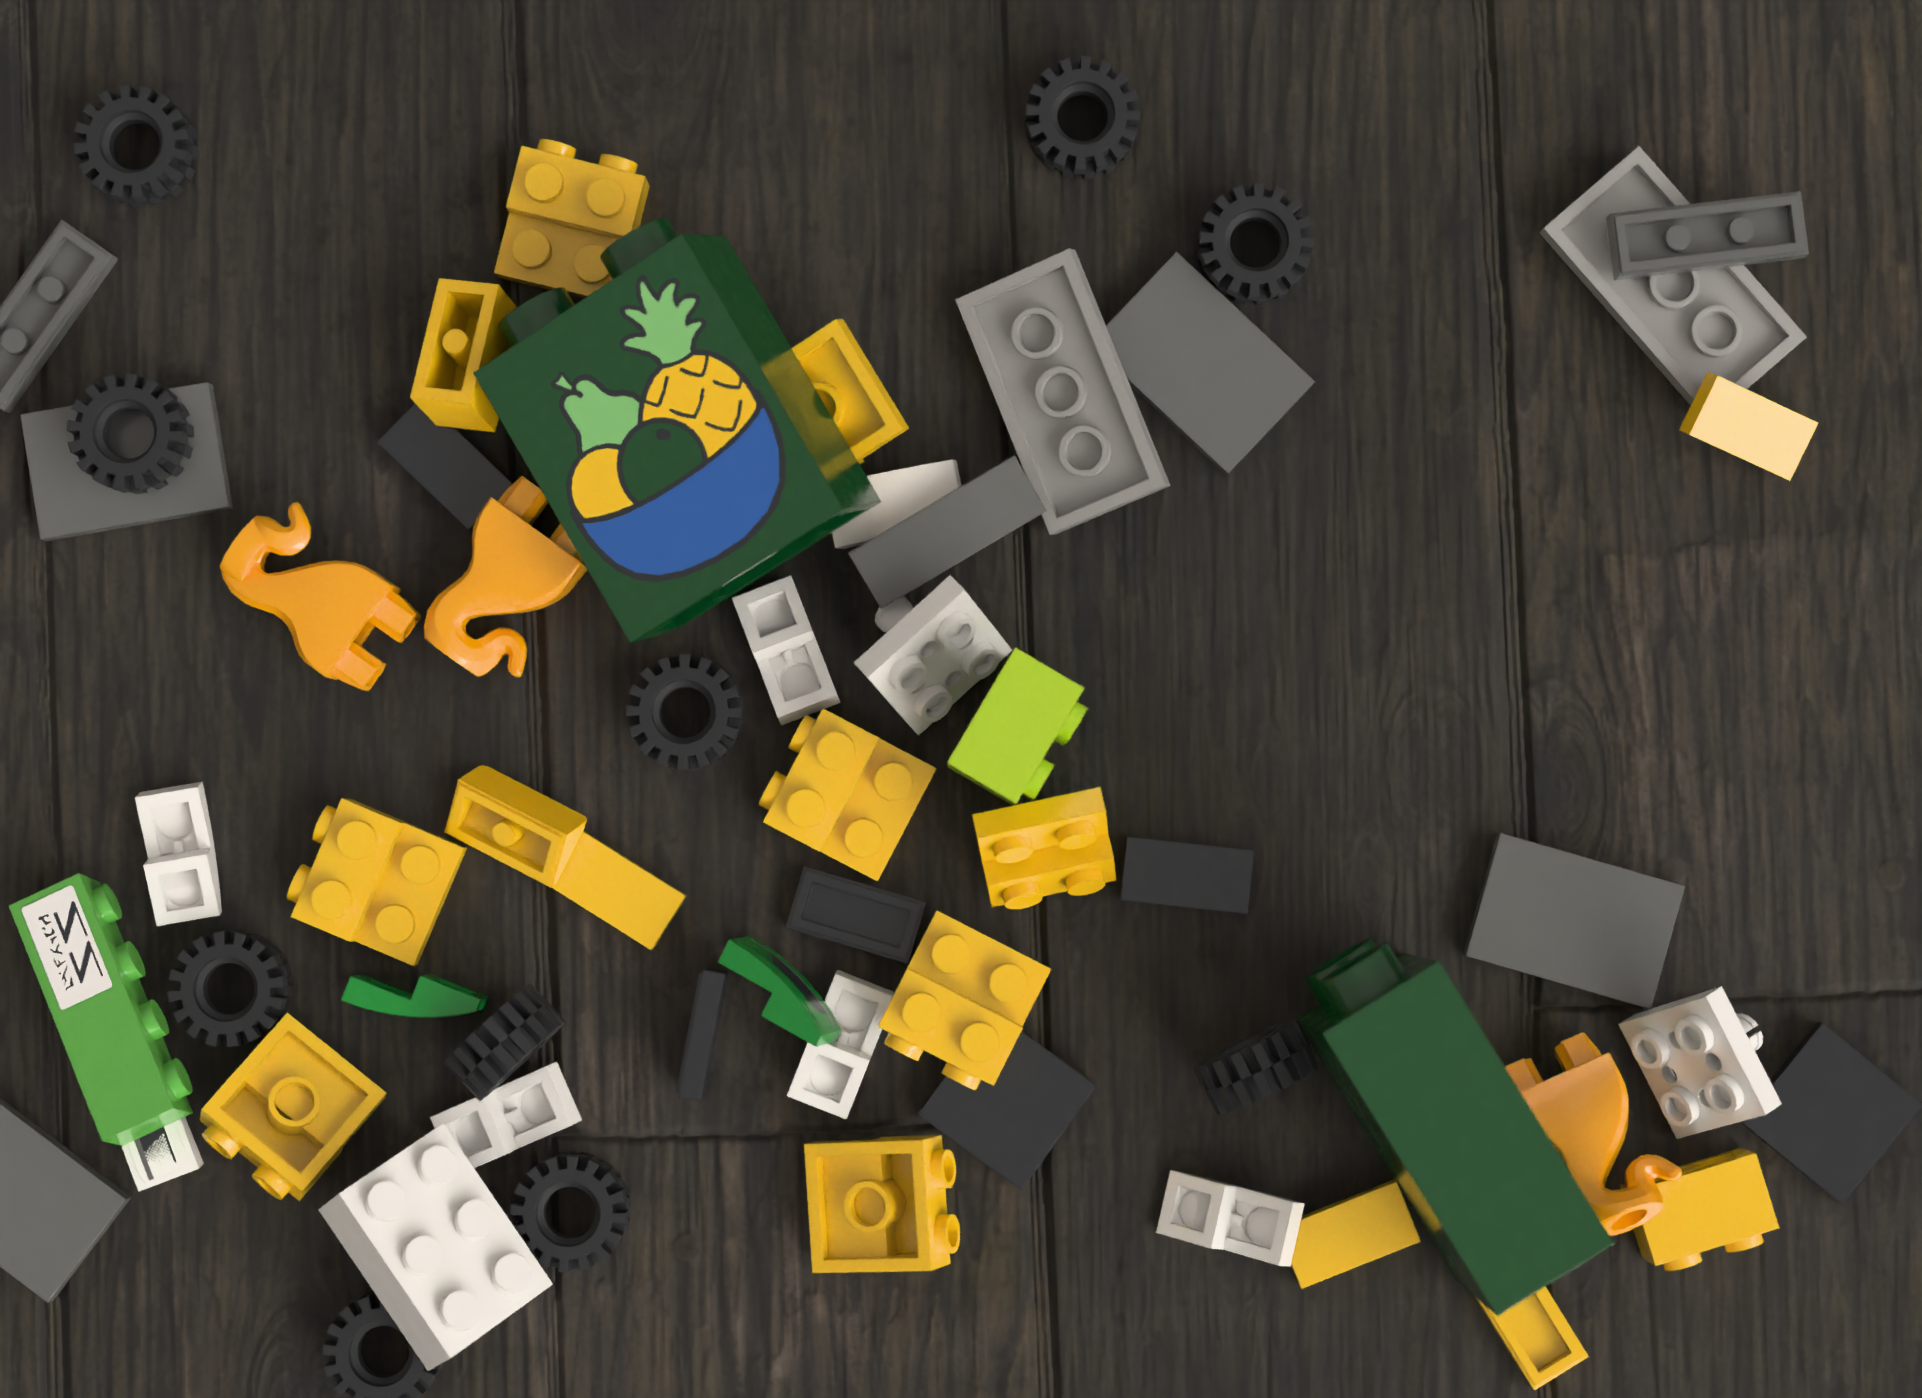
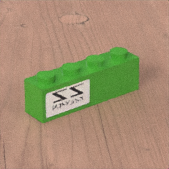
M78 873L9 905L101 1140L124 1146L192 1114L193 1111L187 1099V1095L193 1092L191 1080L178 1058L171 1059L163 1039V1036L169 1034L166 1018L155 1000H147L139 978L145 976V967L134 945L130 941L124 943L116 920L122 918V911L112 889L107 884L101 885L100 882Z

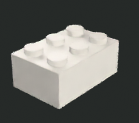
M444 1123L340 1192L318 1209L428 1371L455 1356L553 1285Z

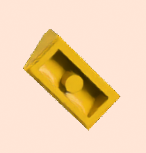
M480 765L458 779L444 832L552 888L557 884L584 831L587 818L488 766Z

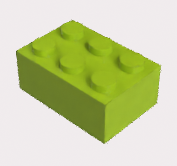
M1014 648L948 760V768L1012 806L1017 804L1021 796L1032 801L1054 767L1052 763L1043 759L1052 742L1056 741L1064 746L1070 740L1088 709L1077 702L1084 688L1019 649Z

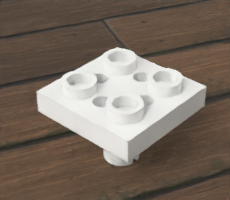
M949 575L914 608L904 596L882 609L879 607L875 615V623L886 634L862 654L854 664L919 736L933 722L943 718L951 706L980 679L989 676L1012 649L968 593Z
M1722 986L1636 1013L1618 1024L1676 1139L1764 1116L1782 1104L1755 1052L1763 1043L1762 1032H1756L1750 1037L1746 1035L1748 1031L1758 1026V1024L1748 1015L1735 1013Z

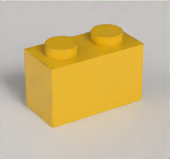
M442 278L438 280L410 398L436 426L496 432L499 416L473 373L510 349L498 328V324L517 306L499 284Z
M1738 1148L1679 1166L1682 1175L1676 1181H1667L1656 1177L1654 1182L1663 1196V1208L1649 1221L1633 1230L1644 1260L1654 1266L1663 1264L1665 1271H1675L1700 1263L1702 1261L1700 1252L1724 1245L1726 1252H1738L1756 1247L1764 1242L1762 1233L1779 1229V1225L1756 1153L1744 1148ZM1625 1183L1620 1184L1621 1189L1626 1188Z

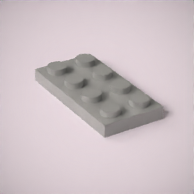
M1638 146L1539 233L1690 405L1707 372L1748 389L1807 336L1744 265L1614 280L1606 217L1610 213L1690 204L1642 148Z
M1070 248L955 299L1023 470L1047 510L1042 513V517L1050 535L1063 532L1170 486L1076 250Z

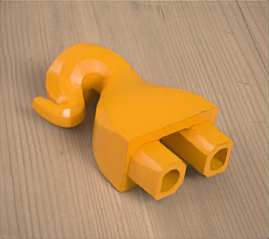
M523 476L515 481L498 501L490 497L476 518L473 527L472 559L468 569L461 578L441 592L427 610L424 624V639L477 677L488 673L506 655H509V672L514 677H521L527 657V646L525 639L520 633L503 627L491 630L479 639H473L466 632V624L470 619L481 616L525 613L547 607L565 597L587 570L561 523L550 538H547L532 527V524L549 502L542 490Z
M298 502L292 503L289 506L288 518L291 523L289 527L282 526L268 516H255L232 542L220 565L223 579L231 593L245 604L272 613L282 619L293 636L299 656L306 664L324 677L334 680L340 679L361 690L369 691L382 674L386 663L363 648L362 644L376 626L397 642L402 643L419 622L421 615L406 599L399 595L401 591L399 587L374 570L355 562L322 561L282 572L266 573L264 564L269 553L281 556H292L299 553L309 543L311 526L302 506Z
M1579 1033L1561 1041L1554 1048L1555 1057L1563 1070V1073L1543 1081L1531 1058H1523L1505 1066L1609 1236L1630 1231L1646 1223L1662 1210L1663 1196L1654 1179L1660 1177L1667 1181H1676L1681 1177L1682 1172L1680 1167L1658 1155H1642L1629 1164L1625 1170L1624 1177L1626 1188L1621 1190L1605 1188L1607 1177L1623 1145L1628 1127V1093L1624 1080L1610 1053L1601 1055L1585 1033Z

